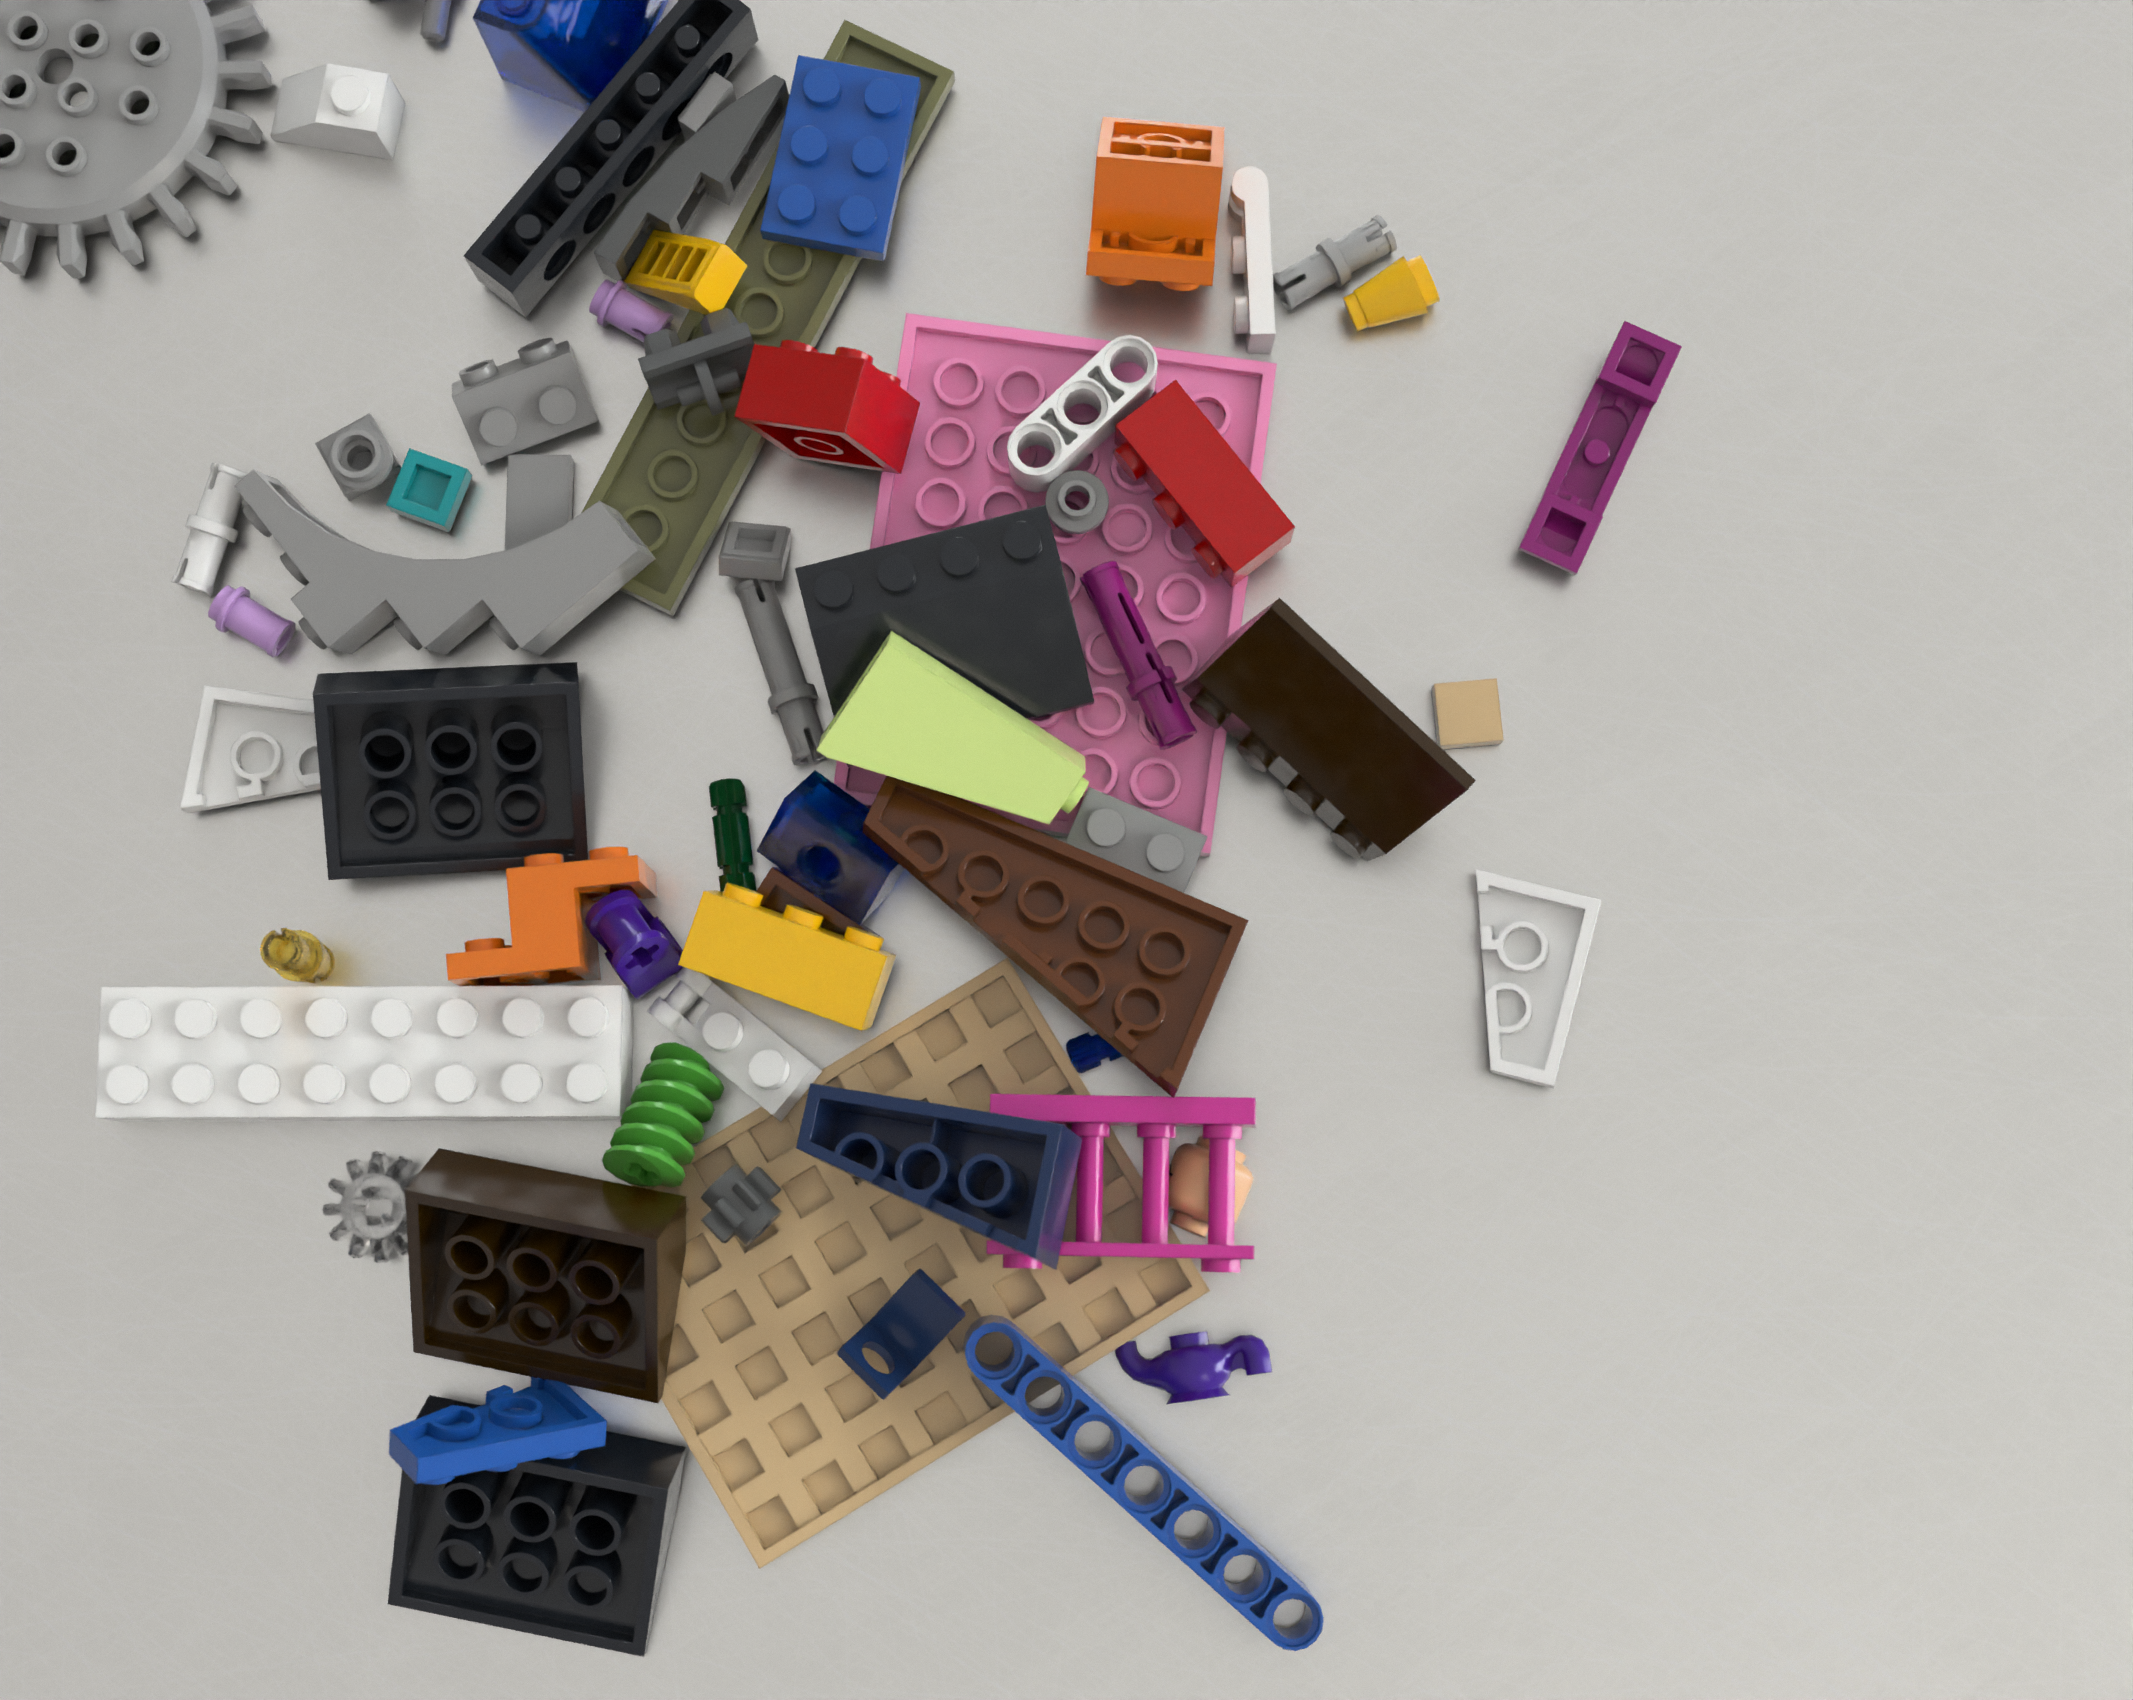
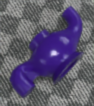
M1208 1331L1169 1337L1171 1350L1164 1351L1154 1358H1144L1137 1350L1136 1341L1127 1342L1115 1349L1116 1358L1122 1370L1137 1382L1171 1394L1167 1404L1228 1396L1229 1394L1224 1390L1223 1386L1230 1378L1231 1373L1240 1368L1246 1370L1247 1376L1272 1372L1269 1350L1264 1341L1254 1335H1239L1223 1344H1209Z

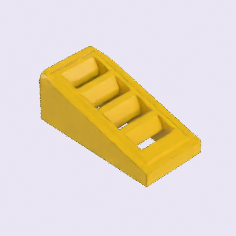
M653 230L624 282L631 289L707 315L725 307L748 265L725 244L706 238Z

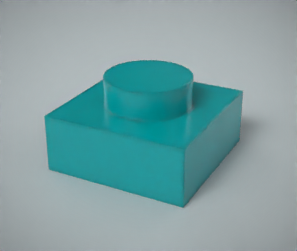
M409 448L386 506L391 512L450 533L473 475L467 468Z

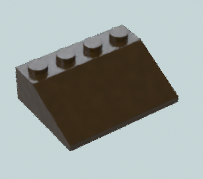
M1278 598L1232 633L1182 688L1192 699L1189 703L1191 709L1203 722L1216 729L1222 726L1239 742L1236 747L1237 751L1246 762L1261 772L1269 770L1286 786L1283 792L1287 799L1307 815L1316 813L1333 829L1330 836L1335 844L1345 853L1356 859L1362 856L1366 861H1370L1387 854L1465 793L1476 781L1281 598Z
M439 1148L405 1189L413 1352L659 1403L664 1391L686 1254V1196Z

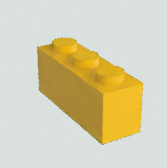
M726 883L723 892L718 890L703 891L678 965L860 1031L872 1027L897 956L894 953L881 949L884 941L883 937L851 926H847L844 936L820 927L824 917L817 913L789 904L786 905L784 914L760 906L763 898L762 894L732 883Z

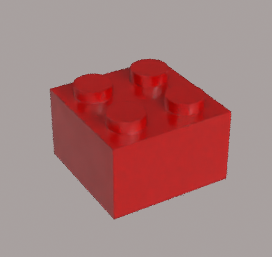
M782 340L780 347L754 344L734 417L793 458L901 474L920 402L900 387L901 380L898 377L876 368L872 364L873 357L865 352L848 347H837L835 355L819 353L817 349L808 344L794 340Z

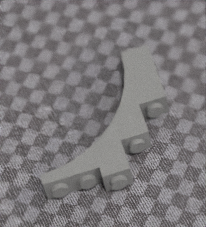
M252 470L234 485L248 503L243 508L247 519L264 536L270 537L273 535L285 551L280 556L281 562L297 581L306 585L291 598V601L304 616L298 621L303 632L320 649L325 650L328 647L351 655L394 618H396L393 621L396 629L412 647L417 650L423 647L446 655L493 615L495 617L489 621L490 626L510 649L516 650L520 647L523 650L542 655L656 559L619 511L601 501H598L559 529L513 549L467 559H412L373 551L348 540L313 516L278 479Z

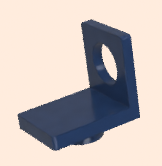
M918 1269L872 1319L836 1353L884 1400L965 1317L966 1313L922 1269ZM862 1348H868L878 1353L885 1360L889 1368V1374L875 1370L866 1361Z

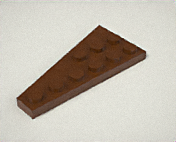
M886 776L864 821L863 834L1174 1098L1249 920L959 797Z

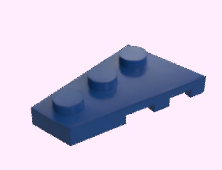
M531 1377L530 1387L513 1393V1388L507 1385L487 1391L486 1404L472 1409L465 1406L451 1405L390 1429L389 1455L416 1484L440 1485L452 1481L458 1475L483 1470L503 1472L515 1468L518 1463L547 1457L567 1459L576 1456L581 1450L605 1446L607 1421L566 1383Z

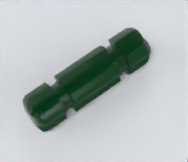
M735 778L711 782L709 786L711 808L717 811V815L712 817L717 865L719 869H723L724 874L719 876L720 891H724L726 883H732L756 891L755 874L749 872V866L753 865L748 815L742 812V808L747 806L745 786L740 779Z

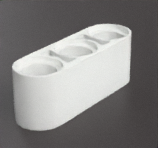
M1133 335L1120 336L1112 340L1014 429L1009 436L1007 453L1010 475L1018 486L1031 492L1047 491L1054 479L1065 472L1072 471L1115 431L1117 423L1149 400L1154 393L1158 366L1156 352L1150 343L1141 337ZM1132 362L1142 367L1145 375L1136 382L1126 383L1115 378L1111 371L1120 363ZM1084 403L1093 406L1100 415L1090 424L1078 425L1071 422L1065 414L1072 406ZM1040 445L1049 449L1054 457L1045 466L1033 468L1022 463L1019 458L1020 454L1029 446Z

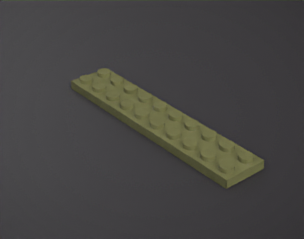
M844 20L823 60L920 77L921 90L901 180L902 183L955 82L954 71ZM778 143L725 243L748 266L724 308L732 311L739 324L747 322L754 344L780 347L782 340H794L815 348L862 257L762 238L760 229L779 146ZM689 310L677 332L681 344L704 336L700 324L705 317L704 314ZM648 387L582 511L584 512L598 501L619 511L656 558L619 590L671 616H674L767 440L734 417L742 387L719 394L725 412L714 416L711 414L706 399L682 407L680 402L657 410Z

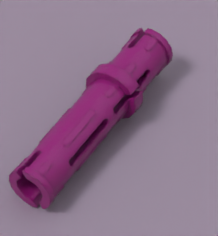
M1105 562L1088 570L1083 574V577H1080L1081 584L1085 587L1130 682L1126 690L1132 701H1139L1151 725L1160 750L1174 747L1194 736L1193 734L1197 733V730L1192 724L1173 684L1176 682L1177 677L1173 668L1165 666L1161 656L1158 654L1143 618L1127 589L1117 562Z

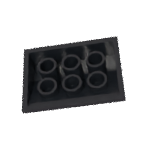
M1046 505L795 568L833 716L836 715L891 631L1028 720L1094 704V697L1063 568Z
M577 662L321 673L317 675L313 691L328 880L500 871L507 868L524 867V857L548 853L562 854L564 863L588 860Z
M429 1395L416 1419L451 1405L465 1406L472 1409L481 1405ZM606 1431L605 1446L581 1450L576 1456L571 1458L552 1459L547 1457L518 1463L515 1468L508 1471L492 1472L483 1470L458 1475L452 1481L440 1485L416 1484L402 1469L388 1604L644 1657L648 1647L675 1518L686 1447Z

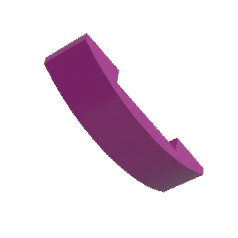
M1627 321L1623 322L1562 450L1518 550L1571 574L1576 575L1603 519L1602 515L1646 420L1660 396L1682 346Z

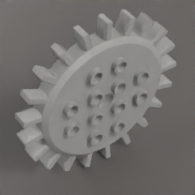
M0 0V147L8 142L15 143L13 153L8 157L0 158V225L7 227L0 251V262L14 274L25 276L32 258L33 246L37 235L57 237L56 254L60 266L72 278L85 277L87 265L85 235L108 230L110 231L112 245L134 266L144 262L142 242L135 233L132 222L147 215L156 208H158L168 226L186 238L196 231L189 211L173 196L192 176L201 179L210 189L229 196L232 194L237 185L222 164L207 157V154L213 146L217 135L226 136L238 142L259 144L263 134L253 118L242 112L225 109L227 94L230 89L256 90L271 88V74L262 61L250 59L227 61L225 44L249 38L265 31L263 21L253 5L238 7L213 15L207 5L211 0ZM32 25L38 26L34 37L28 40H21V33L24 29ZM88 34H99V39L95 45L89 48L81 47L82 40ZM151 41L160 42V47L156 53L149 56L142 55V50L147 43ZM69 58L73 61L72 73L65 81L58 84L44 82V70L52 60ZM26 84V91L21 97L16 99L9 98L10 91L14 86ZM88 92L87 100L82 105L70 106L71 98L76 93ZM142 99L149 100V106L145 112L131 114V109L135 102ZM69 150L77 152L76 158L71 164L66 166L59 165V159L64 152Z

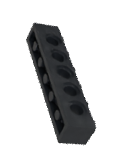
M679 0L464 254V258L480 283L523 316H528L682 132L678 117L708 76L716 72L726 79L758 41L752 12L748 6L740 0Z

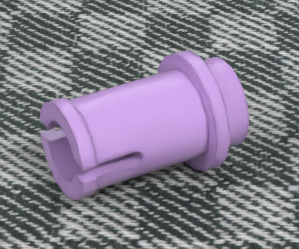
M607 279L603 281L589 307V312L597 316V324L605 327L610 323L644 342V338L648 334L666 328L670 329L671 321L674 317L670 312H665L627 291V283L622 280L615 284Z
M229 585L225 586L214 598L208 612V617L216 621L215 627L217 630L223 633L231 630L266 651L271 657L280 655L286 648L296 627L293 621L284 619L251 599L250 591L245 587L234 589Z

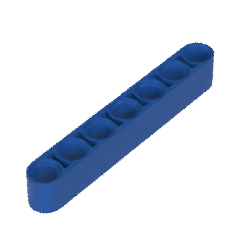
M988 1315L980 1317L970 1325L964 1337L963 1347L968 1367L978 1379L1274 1644L1284 1650L1298 1651L1308 1648L1318 1639L1322 1632L1324 1621L1322 1609L1301 1580L1012 1321L1003 1316ZM990 1332H1001L1008 1336L1013 1343L1012 1352L1009 1357L996 1365L982 1362L975 1354L976 1344L979 1339ZM1043 1376L1052 1377L1062 1387L1058 1401L1051 1407L1044 1409L1035 1408L1028 1404L1025 1400V1392L1030 1382ZM1087 1422H1102L1110 1428V1438L1106 1446L1092 1453L1084 1452L1077 1448L1074 1442L1078 1429ZM1144 1465L1158 1470V1484L1151 1493L1144 1496H1134L1126 1492L1124 1488L1125 1479L1135 1467ZM1191 1510L1205 1513L1208 1517L1207 1527L1198 1538L1184 1540L1174 1534L1175 1523L1183 1513ZM1250 1555L1256 1559V1571L1246 1582L1235 1584L1224 1579V1569L1228 1561L1235 1556ZM1296 1599L1305 1603L1304 1616L1295 1626L1286 1628L1274 1624V1612L1282 1602Z

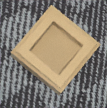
M1497 678L1433 684L1431 690L1438 746L1442 749L1496 745L1503 742Z

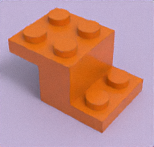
M1102 117L1096 156L1086 275L1099 276L1102 282L1118 286L1131 285L1137 280L1162 282L1164 287L1177 291L1195 290L1199 285L1212 286L1223 172L1225 127Z
M627 847L593 849L589 851V860L565 863L563 855L556 853L524 857V867L506 869L512 945H505L502 938H484L464 942L465 952L446 954L448 980L459 986H544L601 980L598 941L586 927V914L601 898L619 890H630L640 900L658 898L656 873L638 855L629 856Z

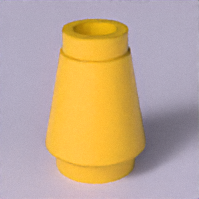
M1421 255L1408 261L1402 256L1355 289L1353 293L1342 298L1357 332L1367 327L1372 328L1427 314V307L1440 301L1434 281Z

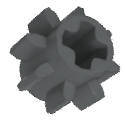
M735 1164L722 1174L701 1196V1199L711 1209L701 1221L722 1243L726 1244L736 1235L745 1246H748L781 1215L782 1211L775 1205L772 1199L782 1189L761 1167L757 1166L747 1175L738 1164Z

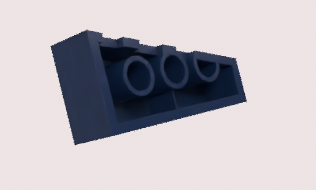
M810 1083L796 1145L797 1149L825 1164L1048 1267L1057 1269L1081 1149V1137L1063 1124Z

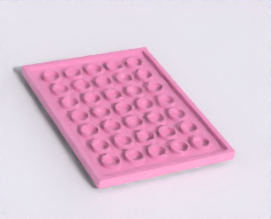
M906 313L896 377L901 380L900 387L918 400L920 406L902 473L896 474L883 471L881 473L870 549L1045 505L1047 491L1031 492L1024 490L1011 477L1007 453L1009 436L1023 420L1111 341ZM1152 347L1156 352L1158 366L1154 393L1150 398L1174 380H1177L1261 484L1277 363ZM1132 362L1120 363L1111 371L1115 378L1126 383L1136 382L1145 375L1142 367ZM1081 403L1069 408L1065 415L1074 424L1087 425L1094 422L1100 414L1093 406ZM1114 431L1073 469L1089 472L1099 478L1104 484L1108 493L1109 506L1103 522L1090 532L1070 534L1057 528L1050 520L1094 697V704L1030 721L1085 756L1086 772L1083 778L1089 781L1088 787L1208 836L1200 856L1209 857L1227 731L1222 726L1216 729L1203 722L1191 709L1189 703L1192 699L1182 688L1225 640L1241 627L1248 575L1231 588L1221 575L1213 579L1203 570L1191 551V548L1196 545L1182 526L1173 530L1167 525L1152 503V499L1157 496L1142 477L1137 481H1133L1117 462L1113 454V450L1117 448V445L1114 443ZM1040 445L1029 446L1019 456L1022 463L1033 468L1045 466L1054 457L1049 449ZM1074 491L1067 495L1065 503L1073 510H1081L1088 505L1089 498L1083 492ZM1105 562H1117L1127 589L1143 618L1158 654L1161 656L1164 665L1171 666L1174 670L1177 680L1173 684L1192 724L1197 730L1193 737L1174 747L1160 750L1157 739L1139 701L1131 700L1126 690L1130 682L1124 668L1112 647L1085 587L1081 584L1080 577H1083L1085 572ZM837 761L831 796L832 804L870 809L886 775L857 766L848 767L846 763ZM1088 787L1074 809L1069 814L1060 809L1050 825L973 801H966L1041 833L1068 837Z

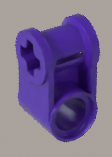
M619 890L610 893L596 902L586 914V927L606 950L604 954L637 1000L683 968V966L678 965L683 951L661 919L658 916L654 917L634 892Z

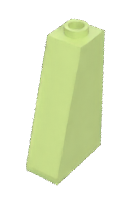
M893 631L889 633L822 734L816 750L833 760L1049 825L1060 809L1068 814L1074 809L1089 784V781L1083 778L1086 772L1084 755Z

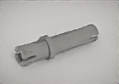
M748 579L737 585L734 590L736 596L739 597L772 694L767 701L771 714L779 715L794 765L808 764L807 757L811 754L814 762L825 758L824 755L816 751L821 736L824 733L814 705L819 697L814 684H807L774 587L775 582L774 580L758 579L759 586L755 589L753 579Z

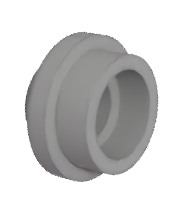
M356 427L344 431L333 441L328 454V463L333 476L343 486L352 490L364 491L377 487L388 477L393 465V453L389 443L380 433L370 428ZM364 451L372 453V461L367 468L356 470L352 467V461L358 453Z
M1073 470L1059 475L1052 481L1046 493L1045 505L1049 519L1057 528L1070 534H1084L1094 530L1103 522L1108 511L1109 498L1107 490L1099 478L1086 471ZM1080 491L1087 495L1089 503L1081 510H1073L1066 505L1065 498L1071 492Z

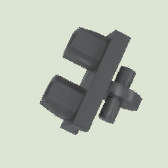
M724 308L705 315L704 319L700 322L704 336L681 344L676 330H669L667 328L646 335L644 338L645 356L638 358L657 410L680 402L682 407L706 399L712 416L725 412L719 394L742 387L741 381L745 379L754 347V341L747 322L739 324L732 311Z

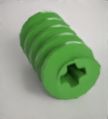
M672 1042L661 1043L654 1047L650 1057L651 1062L645 1066L641 1075V1084L636 1086L630 1099L631 1105L626 1107L620 1120L621 1126L615 1130L610 1141L611 1148L605 1151L602 1158L604 1168L618 1179L640 1187L659 1185L676 1187L682 1184L686 1174L681 1166L691 1164L695 1155V1150L691 1144L701 1142L705 1133L702 1123L711 1120L715 1111L712 1102L719 1100L724 1091L722 1082L710 1071L709 1063L702 1055L689 1047Z

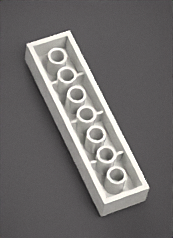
M623 985L101 987L95 1118L118 1122L621 1120L626 1107L631 1105L630 1099L632 1097L634 996Z

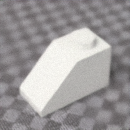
M325 64L283 78L270 136L273 141L393 160L405 102L389 73Z

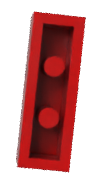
M1174 380L1115 425L1114 443L1117 445V448L1113 450V454L1117 462L1133 481H1137L1141 477L1146 481L1157 495L1152 499V503L1159 515L1173 530L1180 526L1183 527L1196 544L1191 548L1195 559L1211 578L1215 579L1221 575L1232 588L1291 542L1295 529L1293 523L1177 380Z

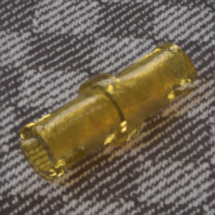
M281 928L282 934L272 930L263 938L260 945L261 957L264 963L270 968L275 969L282 978L293 982L316 983L315 978L320 979L322 982L333 973L335 968L333 952L326 945L322 944L315 935L303 930Z

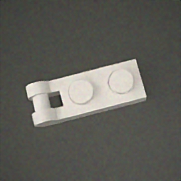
M1246 166L1237 170L1233 175L1228 201L1229 214L1233 219L1241 223V236H1231L1232 274H1243L1244 296H1234L1235 334L1246 333L1247 354L1272 353L1276 331L1269 185L1267 176L1262 170L1257 167Z
M683 967L676 975L680 979L678 984L665 999L658 996L647 1012L693 1050L702 1055L705 1060L771 1115L782 1121L808 1090L810 1083H813L822 1073V1070L707 976ZM702 997L710 1006L698 1021L693 1024L684 1015L698 998Z

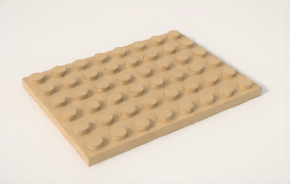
M1008 958L822 1069V1073L813 1082V1084L990 1112V1094L1091 1095ZM809 1088L782 1121H779L761 1106L693 1147L695 1155L691 1164L681 1166L686 1175L680 1186L666 1187L659 1185L641 1187L686 1196V1254L661 1400L759 1569L1015 1412L978 1379L968 1367L963 1347L964 1337L970 1325L977 1319L988 1315H998L1007 1318L1073 1376L1208 1293L1210 1290L1190 1258L1059 1256L1056 1270L1042 1264V1269L1003 1268V1255L986 1254L987 1241L992 1240L825 1164L797 1149L796 1145ZM1064 1125L1071 1130V1125ZM1112 1129L1110 1137L1104 1138L1102 1243H1142L1143 1180ZM735 1164H738L747 1175L757 1166L761 1167L782 1189L772 1199L775 1205L782 1211L781 1215L748 1246H745L736 1235L726 1244L722 1243L701 1221L711 1211L709 1206L701 1199V1196L722 1174ZM1077 1169L1062 1242H1076ZM1168 1222V1244H1181ZM922 1269L965 1311L966 1315L916 1369L883 1400L836 1352L872 1319L915 1271ZM990 1332L979 1339L976 1344L975 1354L982 1362L996 1365L1009 1357L1012 1352L1013 1343L1008 1336L1001 1332ZM862 1348L866 1361L875 1370L889 1374V1368L885 1360L878 1353L868 1348ZM1043 1376L1036 1378L1028 1385L1025 1392V1400L1029 1403L1060 1383L1052 1377Z

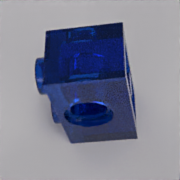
M816 770L784 798L757 849L758 853L778 866L782 872L795 878L858 925H861L889 896L904 870L899 863L863 834V824L870 809Z

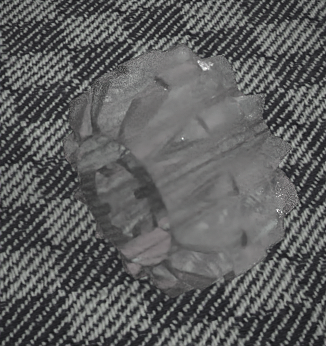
M381 1151L372 1152L368 1168L358 1159L349 1160L346 1163V1168L352 1182L349 1183L342 1179L332 1178L328 1184V1187L333 1192L342 1195L340 1204L328 1203L322 1209L324 1215L341 1216L343 1220L330 1231L331 1239L333 1241H342L352 1236L348 1255L353 1258H362L371 1247V1254L376 1263L389 1262L392 1254V1245L401 1255H408L405 1189L417 1176L416 1174L408 1178L412 1169V1160L405 1156H399L390 1166L387 1154ZM378 1191L381 1198L391 1199L393 1205L391 1214H381L384 1220L383 1223L380 1216L369 1214L370 1200H380L376 1194Z

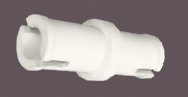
M216 463L211 464V472L196 515L190 514L188 516L185 527L190 529V533L176 574L171 581L208 595L213 593V585L227 543H235L238 531L233 529L243 496L234 485L247 475L237 469Z

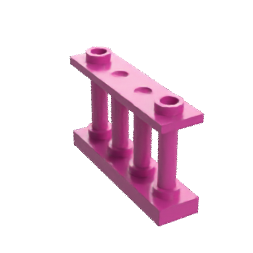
M990 1094L991 1113L1071 1125V1131L1082 1138L1077 1164L1076 1242H1062L1059 1256L1201 1259V1272L1241 1273V1259L1255 1260V1246L1234 1245L1236 1140L1242 1139V1128H1256L1255 1098ZM1111 1126H1137V1138H1143L1142 1243H1102L1104 1138L1110 1137ZM1176 1127H1203V1139H1209L1208 1245L1168 1244L1170 1139L1176 1138ZM987 1241L986 1254L1003 1255V1268L1042 1269V1263L999 1243Z

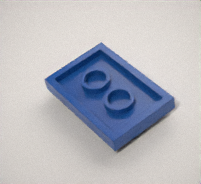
M798 55L760 229L763 239L885 262L921 90L920 77Z

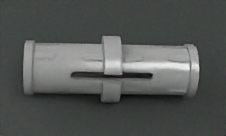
M1377 215L1371 218V221L1334 242L1327 238L1317 244L1315 253L1282 272L1273 274V288L1276 295L1282 292L1285 294V297L1280 300L1283 306L1291 311L1296 308V305L1333 284L1340 288L1351 282L1352 273L1387 253L1390 254L1396 251L1397 244L1392 231L1390 230L1383 235L1382 229L1388 225L1386 221Z

